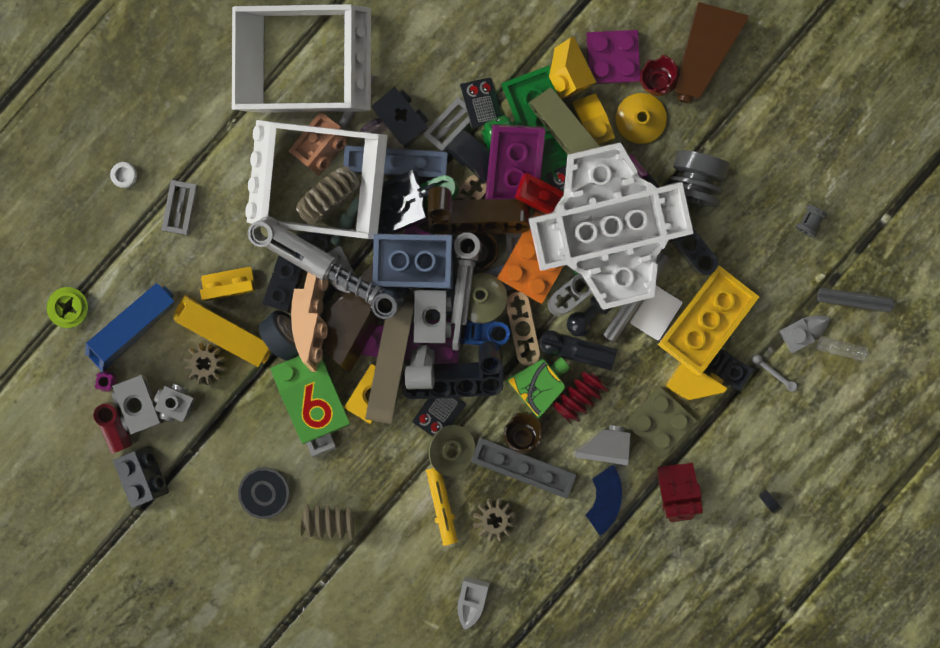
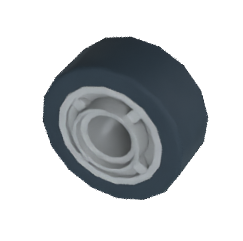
M280 310L273 311L260 323L259 333L263 342L276 356L288 361L299 355L294 342L291 316Z

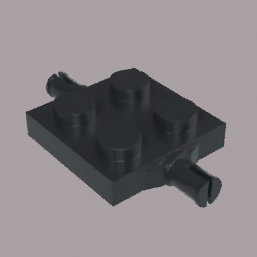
M414 170L383 182L378 224L380 234H395L427 221L426 197H428V191L431 188L438 187L437 184L434 182L422 188L418 174Z

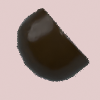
M474 234L482 243V252L479 255L478 261H474L475 267L473 270L488 269L496 262L499 254L497 240L491 234ZM470 239L465 240L462 244V251L466 254L474 251V241Z
M528 412L514 414L504 428L505 443L512 451L519 454L533 452L540 445L543 438L541 422L535 415Z

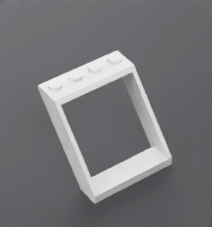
M352 4L232 7V110L256 113L370 111L371 8ZM345 15L344 103L263 104L264 16Z
M256 120V126L253 129L254 151L250 158L252 172L251 178L248 181L249 203L245 211L247 222L253 224L263 217H268L276 128L365 138L356 230L285 221L278 222L285 229L374 239V234H378L388 135Z

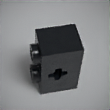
M394 87L375 102L371 108L405 149L428 129L425 123L429 120L420 109L415 112L409 104L412 102L411 98L403 89L399 92ZM400 111L402 114L407 112V120L405 122L401 119L396 121L398 118L397 112Z
M278 255L262 304L290 313L294 289H298L304 269Z

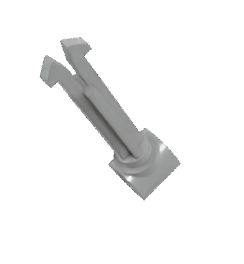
M462 233L454 242L455 258L460 260H457L458 271L451 323L455 324L453 350H459L462 325H467L473 268L475 267L474 261H478L479 255L482 252L480 239L472 233ZM468 239L473 240L475 243L474 251L469 254L462 251L463 242Z

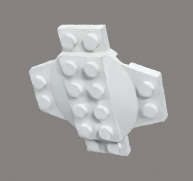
M621 143L568 154L564 196L558 202L554 212L528 218L540 270L567 265L580 273L602 309L653 298L655 296L658 266L656 263L657 255L665 248L668 240L693 234L683 183L678 182L656 188L650 182L641 179Z

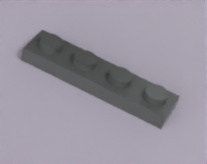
M479 438L471 462L566 499L576 477L574 473L525 454H519L483 438Z

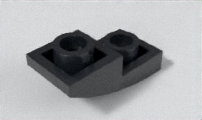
M462 130L445 148L461 166L466 165L482 184L486 183L490 151L476 138Z
M723 349L719 350L705 369L717 375L725 383L741 393L755 373L753 368Z

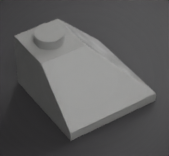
M609 425V430L602 429L576 448L573 456L582 459L628 465L630 433L624 432L625 427Z

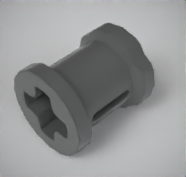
M809 204L806 207L807 212L802 221L797 223L795 228L809 237L816 238V231L820 223L828 215L821 209Z

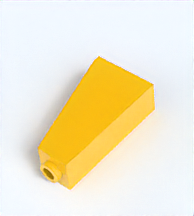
M186 295L182 297L172 315L176 323L256 367H259L260 363L264 364L271 354V350L266 346L262 338Z

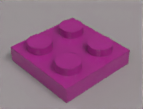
M638 30L586 33L587 64L596 81L593 85L640 82Z

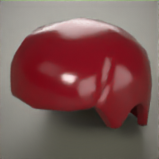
M661 55L660 58L655 60L649 59L640 72V83L643 89L654 96H664L671 93L676 87L679 77V70L675 61L666 55Z

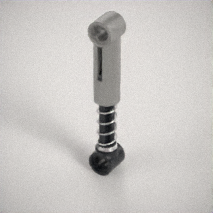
M270 216L263 217L249 227L248 238L255 246L266 247L322 281L331 279L335 282V285H342L345 287V291L350 290L355 293L356 297L364 298L366 303L371 305L370 307L377 317L389 319L403 307L404 299L401 292L397 289L373 286L372 282L367 283L362 280V276H355L351 273V270L348 272L341 267V264L339 266L336 265L335 257L283 228L275 218ZM261 226L267 229L268 237L261 233ZM383 298L391 301L392 308H387L384 305Z

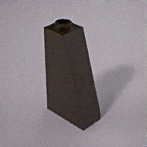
M371 265L361 275L362 280L367 283L372 282L373 267ZM354 292L344 293L321 317L328 328L327 337L323 339L322 349L348 373L353 369L380 319L374 314L370 307L371 305L366 303L364 298L356 297ZM383 298V303L385 306H387V304L389 303V299Z

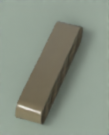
M390 300L388 303V308H392V303ZM404 301L403 307L393 317L385 319L365 417L366 420L387 424L392 422L413 316L414 303Z

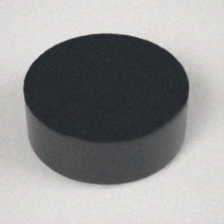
M766 488L759 493V498L773 514L782 509Z

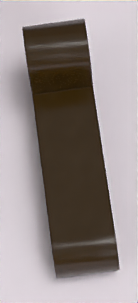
M433 187L428 191L429 230L434 234L524 233L530 230L528 219L531 218L530 206L518 199L452 200L451 190L446 187Z

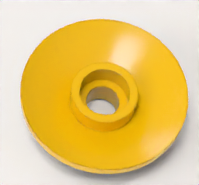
M636 93L628 96L620 103L615 120L618 131L626 140L635 144H647L656 140L663 133L667 122V115L663 104L656 97L647 93ZM644 113L647 117L646 121H639L637 115Z

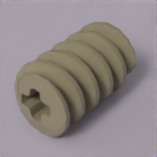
M309 504L305 505L301 518V536L306 530L308 537H313L315 530H317L319 538L324 536L325 531H327L329 538H333L337 531L340 539H343L346 532H348L349 538L353 540L355 514H352L349 506H347L343 514L340 506H337L334 513H331L329 505H326L324 512H321L319 505L315 506L313 512L310 511Z

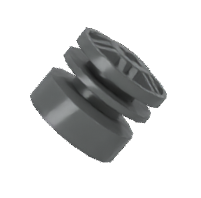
M678 150L673 168L683 173V177L671 176L670 182L673 184L683 183L688 205L719 207L720 199L710 194L721 195L723 190L713 185V181L726 180L730 163L711 155Z

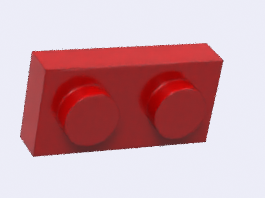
M526 173L521 177L515 198L545 214L554 212L558 202L564 196V192Z

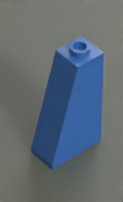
M158 283L154 284L86 342L85 354L104 372L173 308L174 295L166 286L161 287Z

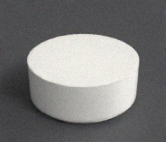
M119 162L111 169L110 177L116 186L129 188L137 181V171L131 164Z

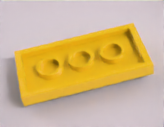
M718 266L658 345L699 377L759 299V296L721 266Z

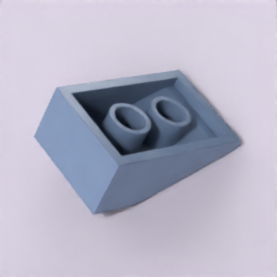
M374 234L372 285L392 288L454 290V242L456 238L452 235Z

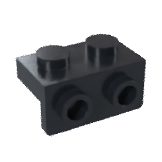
M151 446L141 448L113 460L131 508L169 493Z

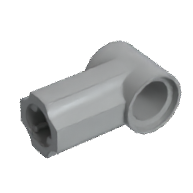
M418 345L417 349L412 351L410 366L405 368L406 389L434 388L435 352L428 345Z

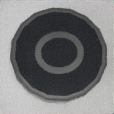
M267 467L256 468L247 473L241 480L238 489L239 502L243 510L250 516L259 519L272 518L280 514L287 506L290 497L289 484L286 478L275 469Z

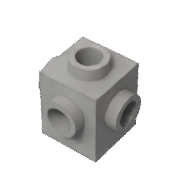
M173 383L172 387L164 386L163 390H158L153 401L156 404L154 410L161 412L159 417L167 421L174 422L177 419L181 422H187L197 398L187 394V388ZM172 399L176 402L174 407L171 405Z

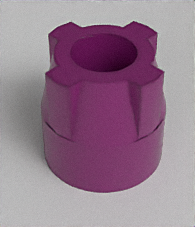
M99 372L96 374V385L94 386L102 392H110L114 390L112 386L118 384V380L112 372ZM103 377H107L109 380L108 385L105 387L100 383Z

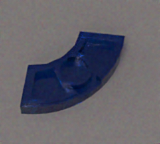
M613 464L592 478L596 498L592 508L585 515L599 536L604 534L614 523L622 503V485Z

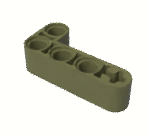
M549 87L529 102L535 115L567 154L600 147L552 88Z

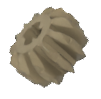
M209 342L206 350L203 343H197L198 352L190 347L188 351L193 357L184 356L183 360L191 362V365L185 366L183 369L184 371H193L188 377L189 380H194L198 376V385H202L205 378L208 385H213L212 376L217 380H221L222 376L217 371H227V367L220 366V362L227 361V357L222 356L218 358L217 356L222 352V349L218 347L212 352L213 343ZM210 359L211 363L208 364L211 367L209 369H201L200 365L202 363H200V360Z
M488 498L487 504L489 508L486 509L480 503L478 508L483 514L473 513L474 518L482 519V521L475 522L473 527L479 528L483 526L478 535L482 537L486 532H489L487 537L489 542L492 541L493 534H497L499 542L502 541L500 533L502 531L507 536H510L511 532L506 526L516 527L515 522L508 521L509 518L515 517L516 513L510 512L506 514L505 512L511 505L507 503L503 508H500L501 498H497L496 506H492V500ZM495 513L497 517H502V521H498L500 525L494 527L493 523L487 522V518L491 519L490 514Z

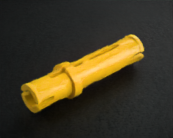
M434 468L427 469L425 471L427 472L437 516L434 519L435 523L439 525L442 545L457 543L459 541L453 521L455 514L451 513L443 475Z

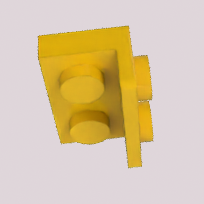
M251 267L201 276L203 289L200 290L203 301L256 292Z

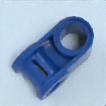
M467 320V325H465L464 339H461V344L481 345L486 341H495L501 346L510 340L511 332L509 327L501 322L492 321L478 324ZM473 326H475L474 337L472 338ZM503 327L506 330L504 340L495 341L493 339L492 331L494 328Z

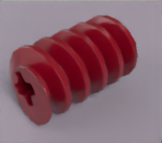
M592 372L591 374L581 373L583 382L578 379L574 380L576 389L570 386L567 387L569 397L564 394L559 395L562 404L556 401L552 403L553 407L571 425V419L577 422L581 421L578 412L585 415L588 414L585 407L586 404L593 408L595 407L593 397L599 400L603 399L600 390L607 393L610 391Z

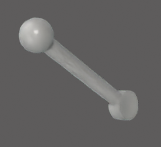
M760 355L753 356V363L761 365L784 383L788 391L793 392L797 389L795 382L788 381L766 364Z

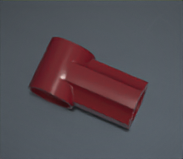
M106 402L97 406L93 417L102 431L110 453L114 454L133 446L128 432L122 425L120 408L116 407L113 402ZM104 407L111 409L113 412L111 421L103 419L101 412Z

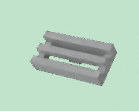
M457 97L423 133L441 152L470 123L468 116L442 144L439 142L467 112L465 102ZM460 105L462 109L433 137L431 134Z
M171 180L162 231L188 236L198 185ZM181 187L174 226L170 227L176 188ZM188 188L190 189L183 223V229H180L179 226L182 216V210L186 190Z

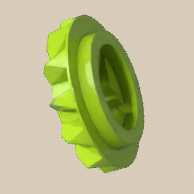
M63 287L54 291L48 299L47 314L50 320L59 327L72 328L78 326L87 317L89 306L86 296L78 289ZM72 300V307L75 308L74 310L77 313L68 312L64 316L65 309L58 303L68 304Z

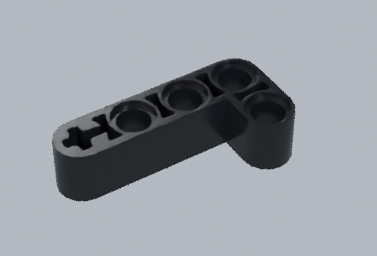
M495 341L482 343L478 350L479 362L434 364L433 389H406L404 369L402 374V392L409 399L497 395L503 390L501 346Z

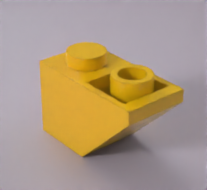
M680 362L664 385L685 400L724 393L727 389L722 385L724 380L717 375L710 373L708 376L702 373L698 377Z

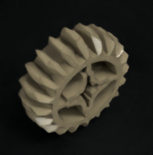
M347 166L338 168L326 176L298 202L296 210L299 216L308 225L320 223L356 193L361 184L357 178L358 176Z

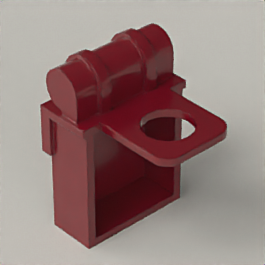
M685 463L657 467L662 510L665 511L666 519L669 518L670 522L693 519L695 515L703 514L700 485L697 483L694 464Z

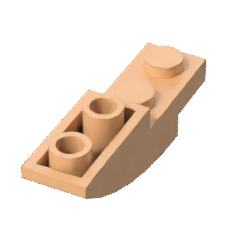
M307 272L304 289H294L291 321L294 342L302 362L311 372H317L318 363L322 360L323 339L327 337L328 332L327 324L319 316L323 311L322 300L324 291L328 288V279L322 281Z

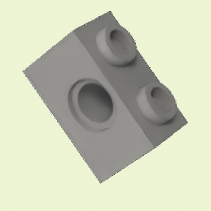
M415 290L414 343H446V338H451V323L446 322V312H451V297H446V291ZM437 310L440 313V321L437 324L431 325L427 323L425 316L428 311Z
M139 375L112 386L114 392L111 393L116 407H121L124 415L121 416V422L126 431L129 430L130 434H136L164 423L163 419L159 417L160 412L154 410L156 404L153 403L155 397L146 375ZM134 398H138L142 403V408L137 413L133 412L130 408V403Z

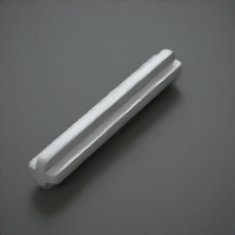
M661 252L657 255L656 279L669 261V258ZM643 300L622 305L604 332V336L612 342L616 341Z

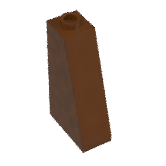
M698 2L682 56L678 81L672 94L678 97V101L692 104L693 101L697 102L747 22L749 15Z

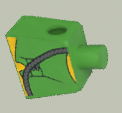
M562 357L551 366L544 359H541L509 377L507 381L535 416L539 418L565 389L566 386L559 378L571 368Z

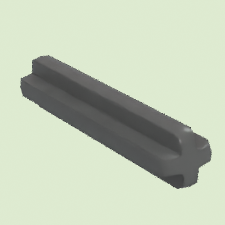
M820 288L817 293V301L885 312H891L894 308V299L827 288Z

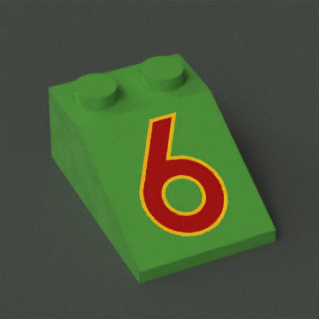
M323 354L321 362L318 363L317 372H311L302 362L300 356L270 368L302 444L351 425Z

